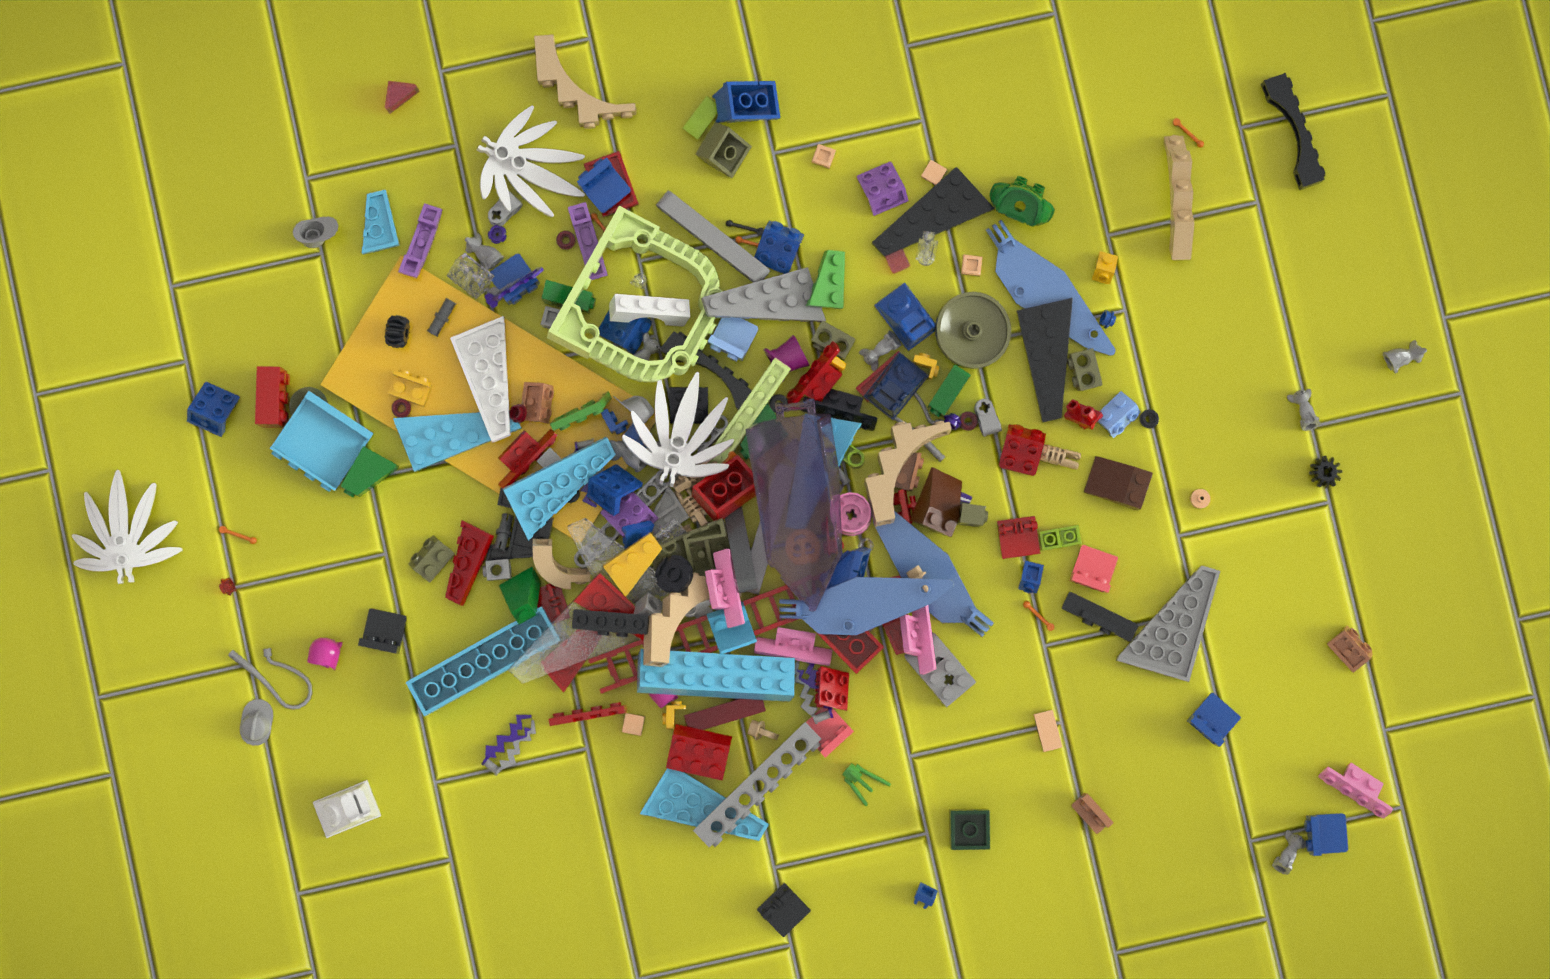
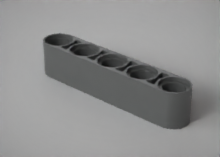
M741 506L725 518L739 593L758 590Z

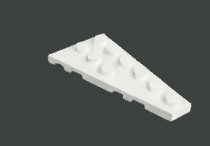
M502 316L450 338L492 443L511 436L505 318Z

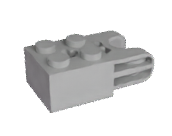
M932 632L936 670L922 675L919 672L918 658L910 654H905L904 657L943 705L948 707L974 685L976 681L940 638ZM945 675H952L953 683L951 685L949 683H947V685L944 683V681L946 680L944 677Z

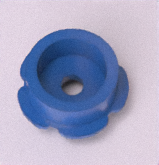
M1105 310L1102 313L1099 323L1104 328L1114 325L1116 320L1114 311Z

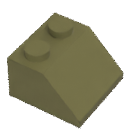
M715 122L696 155L708 165L733 178L752 146L729 127Z

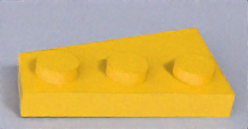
M650 532L606 562L603 567L626 597L662 550V547Z

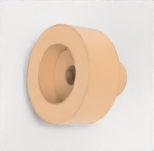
M1195 490L1190 496V502L1195 508H1205L1210 503V495L1206 490Z

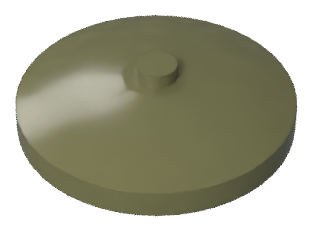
M966 292L950 299L940 310L935 323V336L940 350L948 360L963 368L978 369L996 362L1006 351L1011 338V324L1003 306L993 297L980 292Z

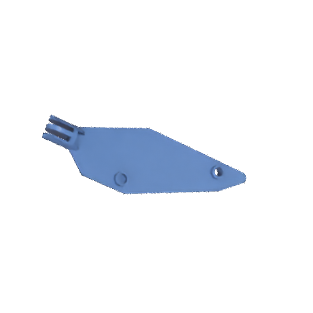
M1002 220L998 222L1008 238L1005 239L996 224L992 225L1001 240L1000 243L989 228L986 229V232L998 248L995 272L1018 305L1026 309L1073 298L1069 337L1085 348H1094V351L1110 356L1115 354L1114 346L1063 270L1015 240ZM1091 331L1097 332L1096 338L1091 337Z
M894 511V523L875 528L901 578H908L906 573L919 565L921 570L926 572L922 577L923 579H951L954 582L953 588L928 605L929 613L942 623H965L983 637L985 635L983 631L987 632L990 629L989 626H992L994 622L975 607L949 555Z
M855 577L803 600L779 599L780 604H796V606L779 607L781 612H796V614H780L779 618L802 619L818 634L858 635L932 604L953 588L954 582L951 579ZM924 585L928 586V592L923 590Z

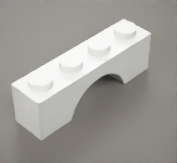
M615 294L609 303L610 321L629 323L634 319L652 317L664 321L665 325L684 327L690 318L689 300Z

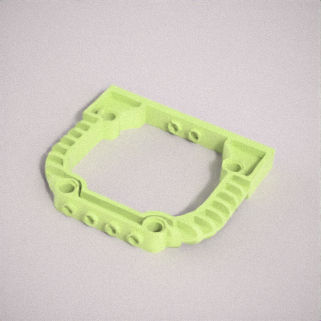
M619 206L549 329L547 338L586 359L590 357L617 373L638 382L659 381L670 377L673 373L683 375L688 371L690 365L694 366L699 358L696 355L698 350L704 349L708 341L705 339L706 335H711L716 326L713 322L717 317H707L701 300L705 296L723 292L719 289L716 269L708 257L699 252V250L660 231L659 226ZM643 239L646 243L640 244L637 240ZM606 247L613 251L632 247L633 251L638 254H644L650 250L687 269L696 276L702 286L698 300L701 313L684 344L671 348L665 359L655 361L644 360L599 337L598 327L594 324H587L581 313L580 306L575 304L583 288L587 290L592 280L590 279L591 274H596L599 269L600 263L598 262ZM591 333L594 338L588 339L584 334ZM681 360L685 365L679 366L676 364V361Z

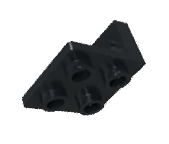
M370 608L363 638H359L358 646L399 654L407 616Z

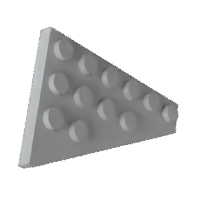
M1200 566L1117 656L1116 661L1189 682L1220 571Z

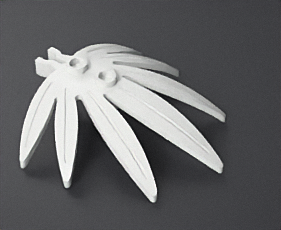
M532 105L509 123L496 143L491 142L486 136L482 138L481 141L487 147L484 148L479 145L476 150L485 153L489 158L481 173L480 192L482 199L485 200L490 193L494 175L497 195L504 208L510 212V197L503 176L506 175L511 185L522 198L540 212L553 217V212L517 174L543 189L567 196L584 197L585 194L564 179L526 161V159L542 163H567L583 160L585 156L555 149H519L518 146L538 139L557 124V121L543 123L522 132L514 138L528 121L534 109Z
M698 372L695 373L682 398L675 417L671 439H669L668 410L662 380L657 381L655 395V422L661 447H658L652 434L634 411H631L634 427L648 450L635 440L625 435L622 436L626 446L637 458L654 468L663 470L660 484H663L668 472H671L669 479L671 480L670 486L673 487L676 474L687 477H705L720 473L729 467V464L701 463L720 455L734 443V439L716 444L691 456L716 426L724 411L728 397H725L698 427L690 442L686 443L692 429L697 408L699 391Z
M116 470L109 496L111 537L97 505L89 493L85 492L84 500L90 523L106 549L104 550L88 538L72 534V538L82 549L100 558V560L83 558L74 561L73 564L90 571L117 570L119 574L117 582L118 584H124L123 578L125 575L128 577V582H134V576L132 575L133 567L152 565L183 551L179 547H167L146 553L171 533L178 524L177 521L169 522L157 528L140 545H137L153 506L157 484L152 483L141 498L132 520L130 534H128L126 492L121 472Z

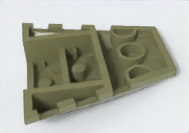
M723 518L661 543L662 550L653 560V565L656 572L657 566L662 559L668 558L671 555H679L691 563L693 573H699V576L706 577L705 571L716 570L713 553L730 549Z

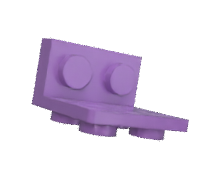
M892 162L857 175V180L868 199L873 216L908 202L905 186Z
M634 492L621 498L620 510L615 516L605 509L601 511L604 518L623 537H625V534L622 532L623 526L649 520L654 523L658 519Z

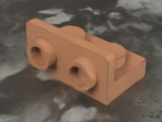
M524 382L522 404L527 409V416L524 421L549 424L552 414L551 404L554 397V387L552 385Z
M914 453L904 464L896 479L895 488L911 492L913 487L917 488L920 478L916 476L917 471L922 469L924 458H921L922 453Z
M1345 626L1327 645L1354 673L1371 659L1373 653L1371 647L1358 638L1359 634L1355 629Z
M1088 793L1082 794L1071 805L1096 834L1105 827L1109 828L1114 823Z

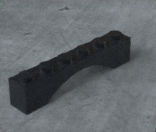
M1286 73L1264 80L1261 83V87L1266 101L1276 107L1286 117L1295 133L1298 154L1293 174L1299 190L1320 184L1325 180V170L1323 166L1319 165V154L1317 149L1312 146V135L1309 130H1306V119L1304 114L1299 111V100L1292 92L1293 84L1290 77L1287 78Z
M673 331L660 348V351L667 355L671 348L682 346L687 336L680 331L678 334ZM699 349L696 354L699 356L696 365L707 368L725 383L734 399L736 409L739 410L752 391L748 388L749 384L742 378L736 379L732 376L734 374L732 370L726 366L722 368L717 364L719 361L712 355L706 356L702 353L703 350ZM681 360L676 361V363H684Z

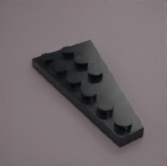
M955 167L872 242V245L883 257H887L915 243L924 241L929 237L977 218L982 214L991 212L995 208L965 175Z
M1073 298L1016 311L1042 423L1062 418Z

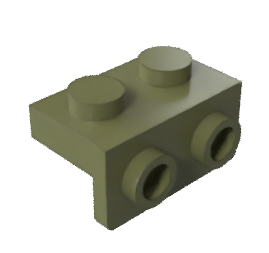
M433 535L423 543L421 550L411 557L409 565L428 582H431L455 553Z

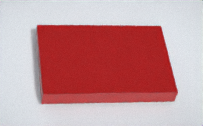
M619 151L601 158L603 160L606 157L609 159L613 168L630 187L631 191L607 212L602 213L603 218L615 214L619 206L629 209L639 205ZM601 158L584 163L585 169L589 172L594 168V163Z

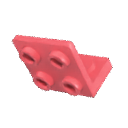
M1082 545L1069 581L1103 593H1109L1111 587L1109 583L1118 557Z
M821 708L814 715L828 711V709ZM833 708L831 712L834 718H828L818 722V724H815L813 717L806 721L821 738L819 741L821 745L817 749L825 758L854 732Z

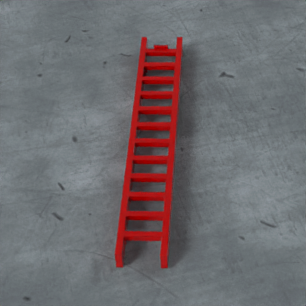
M818 572L741 601L744 603V606L751 604L759 625V629L753 631L755 636L798 620H782V618H779L780 613L773 597L774 594L786 590L789 599H795L791 588L804 583L809 597L813 596L809 581L819 578V575L824 572ZM768 597L778 622L764 627L755 602ZM707 615L678 625L676 631H679L686 652H691L683 629L697 624L706 648L698 652L711 653L719 650L717 645L710 647L701 622L708 620ZM644 639L588 659L591 664L606 658L610 675L615 680L614 684L600 688L601 694L637 680V670L629 649L641 644L644 648ZM624 651L633 676L620 680L611 657L617 656L618 653Z

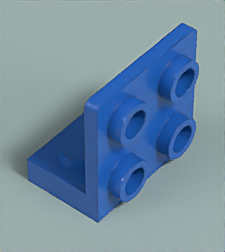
M205 382L187 409V422L222 437L225 432L226 420L240 397Z
M615 464L589 478L587 497L615 516L619 513L621 498L641 488L643 483Z
M1210 693L1189 717L1187 722L1212 744L1220 747L1225 742L1223 738L1241 717L1218 696Z

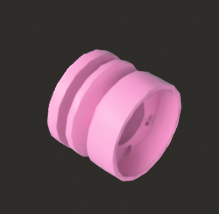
M849 492L840 495L835 499L831 507L833 525L838 532L846 536L862 534L871 523L870 504L865 497L858 493ZM852 511H854V514L857 517L852 518V520H849L847 513L850 514Z

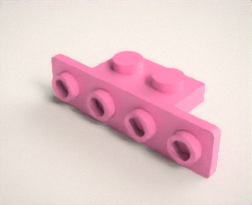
M724 549L713 553L716 570L705 571L712 609H724L727 627L732 628L744 624L745 621L731 550Z
M927 605L913 611L912 616L903 615L900 617L904 653L918 657L919 672L922 675L936 670L930 615Z
M781 627L777 629L776 640L757 637L754 649L755 654L795 658L796 661L830 666L832 656L831 649L814 647L816 633Z
M1352 763L1347 765L1343 776L1330 767L1325 768L1318 776L1326 784L1333 786L1343 795L1350 797L1378 817L1384 819L1393 810L1392 807L1377 798L1384 783Z

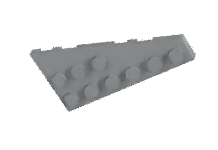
M808 267L701 298L707 317L756 318L759 320L779 321L797 320L800 322L826 321L822 307L806 306L807 301L811 297L813 286Z

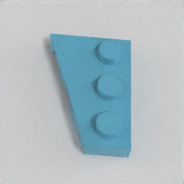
M386 190L367 194L362 255L400 246Z

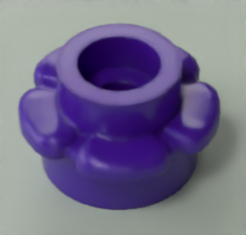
M498 225L492 226L488 232L489 239L494 244L504 242L507 237L506 229Z
M950 413L944 416V423L950 422L952 430H957L958 426H961L958 415Z

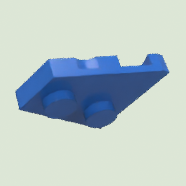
M649 520L623 526L622 532L625 534V537L622 538L623 550L648 533H652L655 525Z

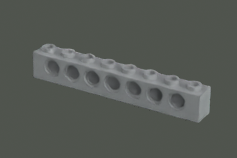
M804 722L693 831L708 847L711 845L716 847L723 840L721 836L726 831L730 833L737 826L735 822L739 818L744 820L751 813L749 809L754 804L758 806L765 799L763 795L767 791L772 793L779 786L778 780L782 777L786 779L793 772L791 768L795 764L799 766L807 759L805 754L809 750L814 752L821 745L819 743L821 738ZM797 740L805 741L806 748L803 751H798L795 748ZM784 753H789L792 756L790 764L785 765L782 763L781 756ZM776 767L778 775L775 778H770L767 775L768 768ZM757 780H761L764 783V789L760 792L753 789V783ZM742 794H748L750 796L749 804L742 805L739 802V797ZM729 807L736 810V816L732 819L725 816V810ZM714 821L721 822L722 830L720 832L712 831L711 824Z

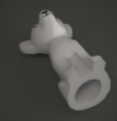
M479 233L475 237L465 238L467 242L465 251L467 253L475 252L477 258L484 263L485 271L493 269L503 260L504 256L498 250L481 244L482 237Z
M888 331L884 339L876 345L874 350L862 349L859 351V354L863 356L866 364L871 365V369L875 371L879 365L878 358L889 353L891 350L899 348L901 342L892 331Z
M644 333L642 339L644 348L633 355L649 361L651 354L660 352L661 346H659L655 339H651L648 333Z
M1414 340L1410 343L1408 350L1397 348L1383 352L1382 355L1388 368L1396 374L1400 367L1409 364L1412 360L1420 363L1427 349L1417 345V341Z
M1310 389L1306 391L1299 390L1294 395H1287L1288 401L1299 405L1300 425L1303 431L1313 430L1320 426L1319 417L1315 415L1313 407L1308 402L1312 394Z
M623 440L609 441L616 454L611 460L616 461L622 457L624 462L637 471L643 469L645 463L629 450Z
M1289 830L1285 832L1288 846L1279 857H1276L1272 864L1275 870L1286 875L1290 874V871L1293 869L1292 864L1296 858L1297 850L1306 847V841H1304L1302 836L1292 834Z

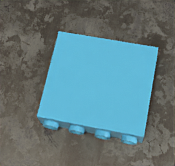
M308 391L270 449L273 450L272 455L280 460L285 458L289 461L288 465L295 470L302 469L305 471L304 476L312 481L317 479L322 482L320 486L330 492L331 489L334 491L337 489L362 447L366 446L374 433Z

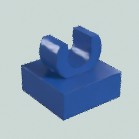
M920 882L914 896V904L921 901L925 903L924 909L928 905L932 906L938 891Z

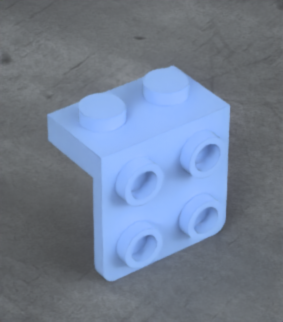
M721 318L716 330L708 340V345H710V349L718 353L722 351L728 354L727 357L736 362L737 360L743 361L758 332V327L742 318Z

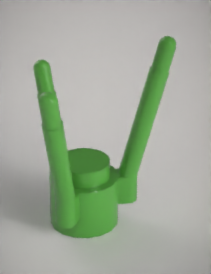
M851 763L842 774L845 777L844 781L850 785L862 803L867 806L868 803L853 782L856 783L858 781L869 792H873V789L860 778L862 776L860 772L887 786H890L891 783L863 769L860 765L857 764L855 766Z

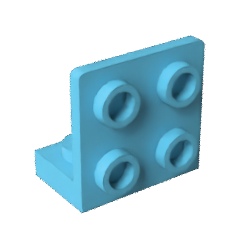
M741 602L745 623L736 627H727L724 609L706 614L720 654L757 642L743 602Z

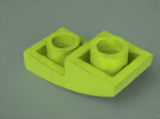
M706 96L683 129L696 139H699L717 115L716 102Z
M1079 525L1039 532L1043 551L1082 544Z

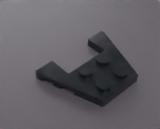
M501 488L497 505L512 508ZM515 516L509 547L505 548V553H500L501 546H499L497 553L493 550L495 544L491 543L486 561L533 557V539H550L554 517H551L528 541Z

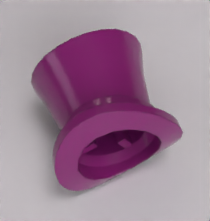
M794 335L776 349L771 351L767 348L763 349L771 363L774 358H777L791 368L789 372L810 366Z

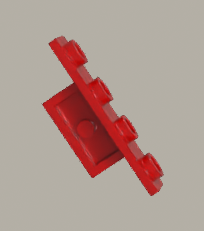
M834 341L824 348L821 356L812 363L807 373L800 377L798 384L788 392L786 398L791 408L795 407L804 394L811 399L821 401L843 375L841 371L830 365L840 352L838 345Z
M550 429L537 442L524 430L498 457L511 470L498 485L503 489L515 483L520 475L525 474L529 470L530 464L533 461H537L542 456L543 451L554 444L558 435Z

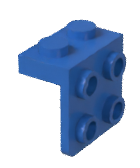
M607 157L604 160L601 158L595 162L594 168L589 172L587 170L584 171L577 181L579 187L601 213L607 212L631 191Z
M769 221L764 229L754 257L768 268L783 274L789 273L804 234L795 228L789 229L784 227L780 222Z
M515 254L490 271L488 275L494 285L500 290L510 282L524 277L531 270L521 255ZM536 277L530 279L527 283L521 284L512 292L505 294L503 298L508 305L516 304L522 299L523 295L535 291L540 282Z
M608 311L598 328L599 335L621 346L629 353L634 354L641 345L644 333L649 331L653 322L647 317L634 319L629 323L610 321V313Z
M1345 814L1306 816L1304 822L1305 831L1308 834L1306 849L1310 855L1322 856V854L1348 851Z

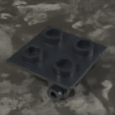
M669 387L670 424H674L678 408L688 387ZM699 387L693 424H701L708 416V387Z
M785 882L757 908L761 916L783 938L811 912Z

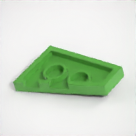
M824 251L818 269V276L812 286V294L806 306L843 309L845 252Z
M609 391L602 394L603 396L599 401L595 402L592 399L581 406V410L575 408L555 418L550 423L553 431L556 429L562 431L570 427V423L574 421L580 423L586 420L587 416L592 413L595 416L603 412V408L612 399Z

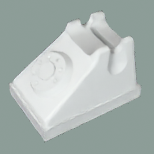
M368 780L313 802L326 838L382 816Z

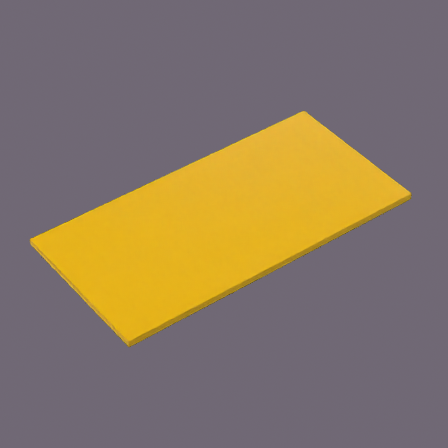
M400 256L321 383V386L397 432L398 430L393 418L398 417L392 412V404L401 398L388 394V390L394 376L393 371L399 372L400 369L410 372V376L417 378L418 375L429 379L428 383L432 385L425 407L408 401L411 405V412L407 417L480 412L450 338L502 317L423 268L417 279L398 273L404 258L403 256ZM445 298L456 303L448 317V323L445 322L437 337L429 333L427 329H429L436 317L435 313H438ZM391 315H400L409 320V339L403 348H393L385 342L386 324ZM505 319L509 410L513 405L522 404L524 382L552 385L554 387V397L551 404L552 414L549 424L523 421L520 423L522 429L512 432L509 437L494 443L492 441L444 460L500 494L501 489L498 485L499 482L511 471L498 457L524 430L538 442L552 429L550 423L555 418L575 408L581 410V406L592 399L595 402L599 401L603 396L602 394L608 391L612 399L603 409L607 408L609 412H614L618 420L615 422L616 425L627 420L629 425L626 426V429L628 430L633 423L631 412L620 403L633 397L632 395ZM404 405L399 406V412H403L405 410ZM655 409L654 414L645 423L649 431H651L656 423ZM592 413L587 416L586 420L580 423L574 421L570 423V427L562 431L560 429L554 430L558 435L553 445L547 447L543 454L551 448L562 459L574 453L576 441L581 442L594 438L596 442L604 437H607L609 441H622V436L627 430L618 435L616 433L612 434L601 413L595 416ZM620 457L616 461L610 460L603 467V471L615 464L627 470L629 465ZM533 461L529 466V470L525 474L520 475L516 482L543 469V467L537 461ZM580 491L577 501L573 503L567 502L552 516L554 517L553 527L579 543L583 542L603 509L598 504H596L597 507H593L583 502L582 500L587 494L583 491Z

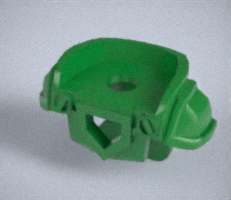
M1017 176L1011 185L1003 182L993 184L990 190V200L997 212L1032 227L1043 225L1053 217L1055 209L1050 202L1043 199L1045 190L1043 185L1035 183L1033 187L1026 184L1028 180L1022 176ZM1017 201L1024 202L1026 205L1025 210L1015 207V203Z

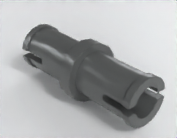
M445 298L438 313H435L436 317L427 329L429 333L438 337L445 322L448 323V317L456 303Z
M503 513L501 516L493 550L497 553L500 545V553H505L508 538L511 537L510 529L514 516L509 514L508 521H506L507 513Z

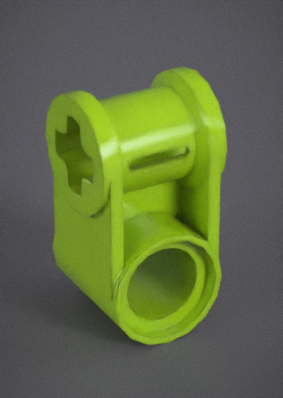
M851 444L845 452L842 461L853 469H859L864 465L865 457L860 450ZM853 455L861 457L862 460L859 464L851 462L850 459Z

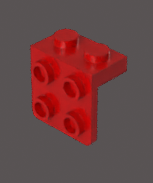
M1009 424L999 467L1034 476L1039 465L1046 433H1042L1038 429H1027L1018 424Z

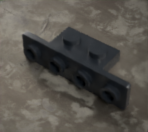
M831 389L826 394L823 402L804 397L801 411L808 414L862 423L860 428L864 430L874 431L878 419L877 417L860 413L863 397Z
M1072 592L1068 593L1062 605L1063 610L1083 619L1082 623L1091 627L1094 624L1100 627L1099 631L1107 635L1112 633L1129 642L1132 641L1138 628V624Z
M573 610V629L598 631V635L609 636V632H616L618 637H628V633L648 634V615Z

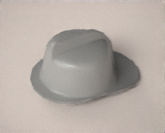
M329 216L304 220L296 224L293 229V236L308 248H318L325 240L330 239L336 234L338 222Z
M633 396L620 402L630 412L634 411L644 424L654 414V409L644 397Z
M254 699L244 707L240 724V735L247 744L253 746L261 745L270 736L273 710L267 701Z

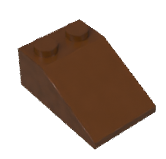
M1095 456L1084 493L1138 511L1142 508L1153 473Z
M931 467L910 521L938 534L952 537L959 520L962 481Z

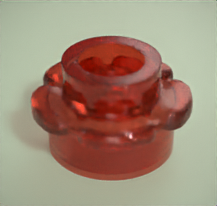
M229 577L221 579V584H219L221 592L231 596L236 591L234 582Z

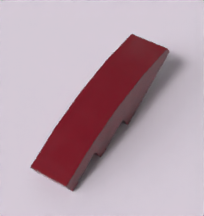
M737 699L683 716L686 726L705 730L765 712L766 709L763 700Z

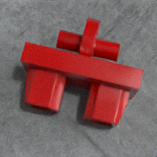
M1074 399L1066 406L1067 412L1064 414L1065 419L1079 424L1080 428H1089L1091 430L1095 427L1096 422L1103 417L1102 412L1095 410L1091 406L1082 405Z
M904 489L898 490V493H895L893 497V506L901 504L902 512L897 513L910 524H913L910 521V508H912L913 513L917 504L915 495L909 496L911 503L909 504L907 491Z

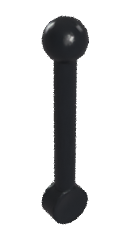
M732 220L726 221L727 227L734 226L741 229L757 232V234L760 236L764 232L763 228L756 229L749 226L733 223Z

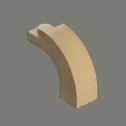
M533 539V561L537 571L547 582L563 589H571V582L576 584L590 582V568H568L557 563L552 554V539Z

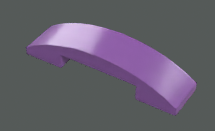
M584 202L568 207V211L584 264L586 265L598 244L587 204ZM602 256L598 262L600 263L599 269L596 274L592 273L590 276L592 280L608 276Z
M424 203L418 218L417 228L398 273L417 279L433 243L442 209Z

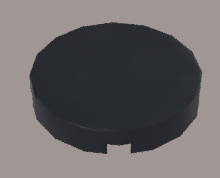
M671 555L668 558L662 559L655 572L657 584L663 591L668 593H681L686 590L693 578L691 563L679 555Z

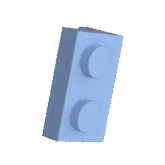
M1120 391L1099 411L1102 412L1103 417L1097 422L1109 432L1111 437L1115 438L1124 431L1130 422L1137 419L1140 410L1133 400Z

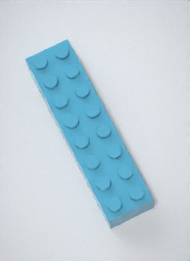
M541 606L537 608L536 616L520 625L517 621L512 622L410 679L406 684L424 716H427L562 641L544 607Z
M641 649L638 654L637 693L788 702L794 697L795 658L670 651L669 663L663 667L643 665L644 649Z

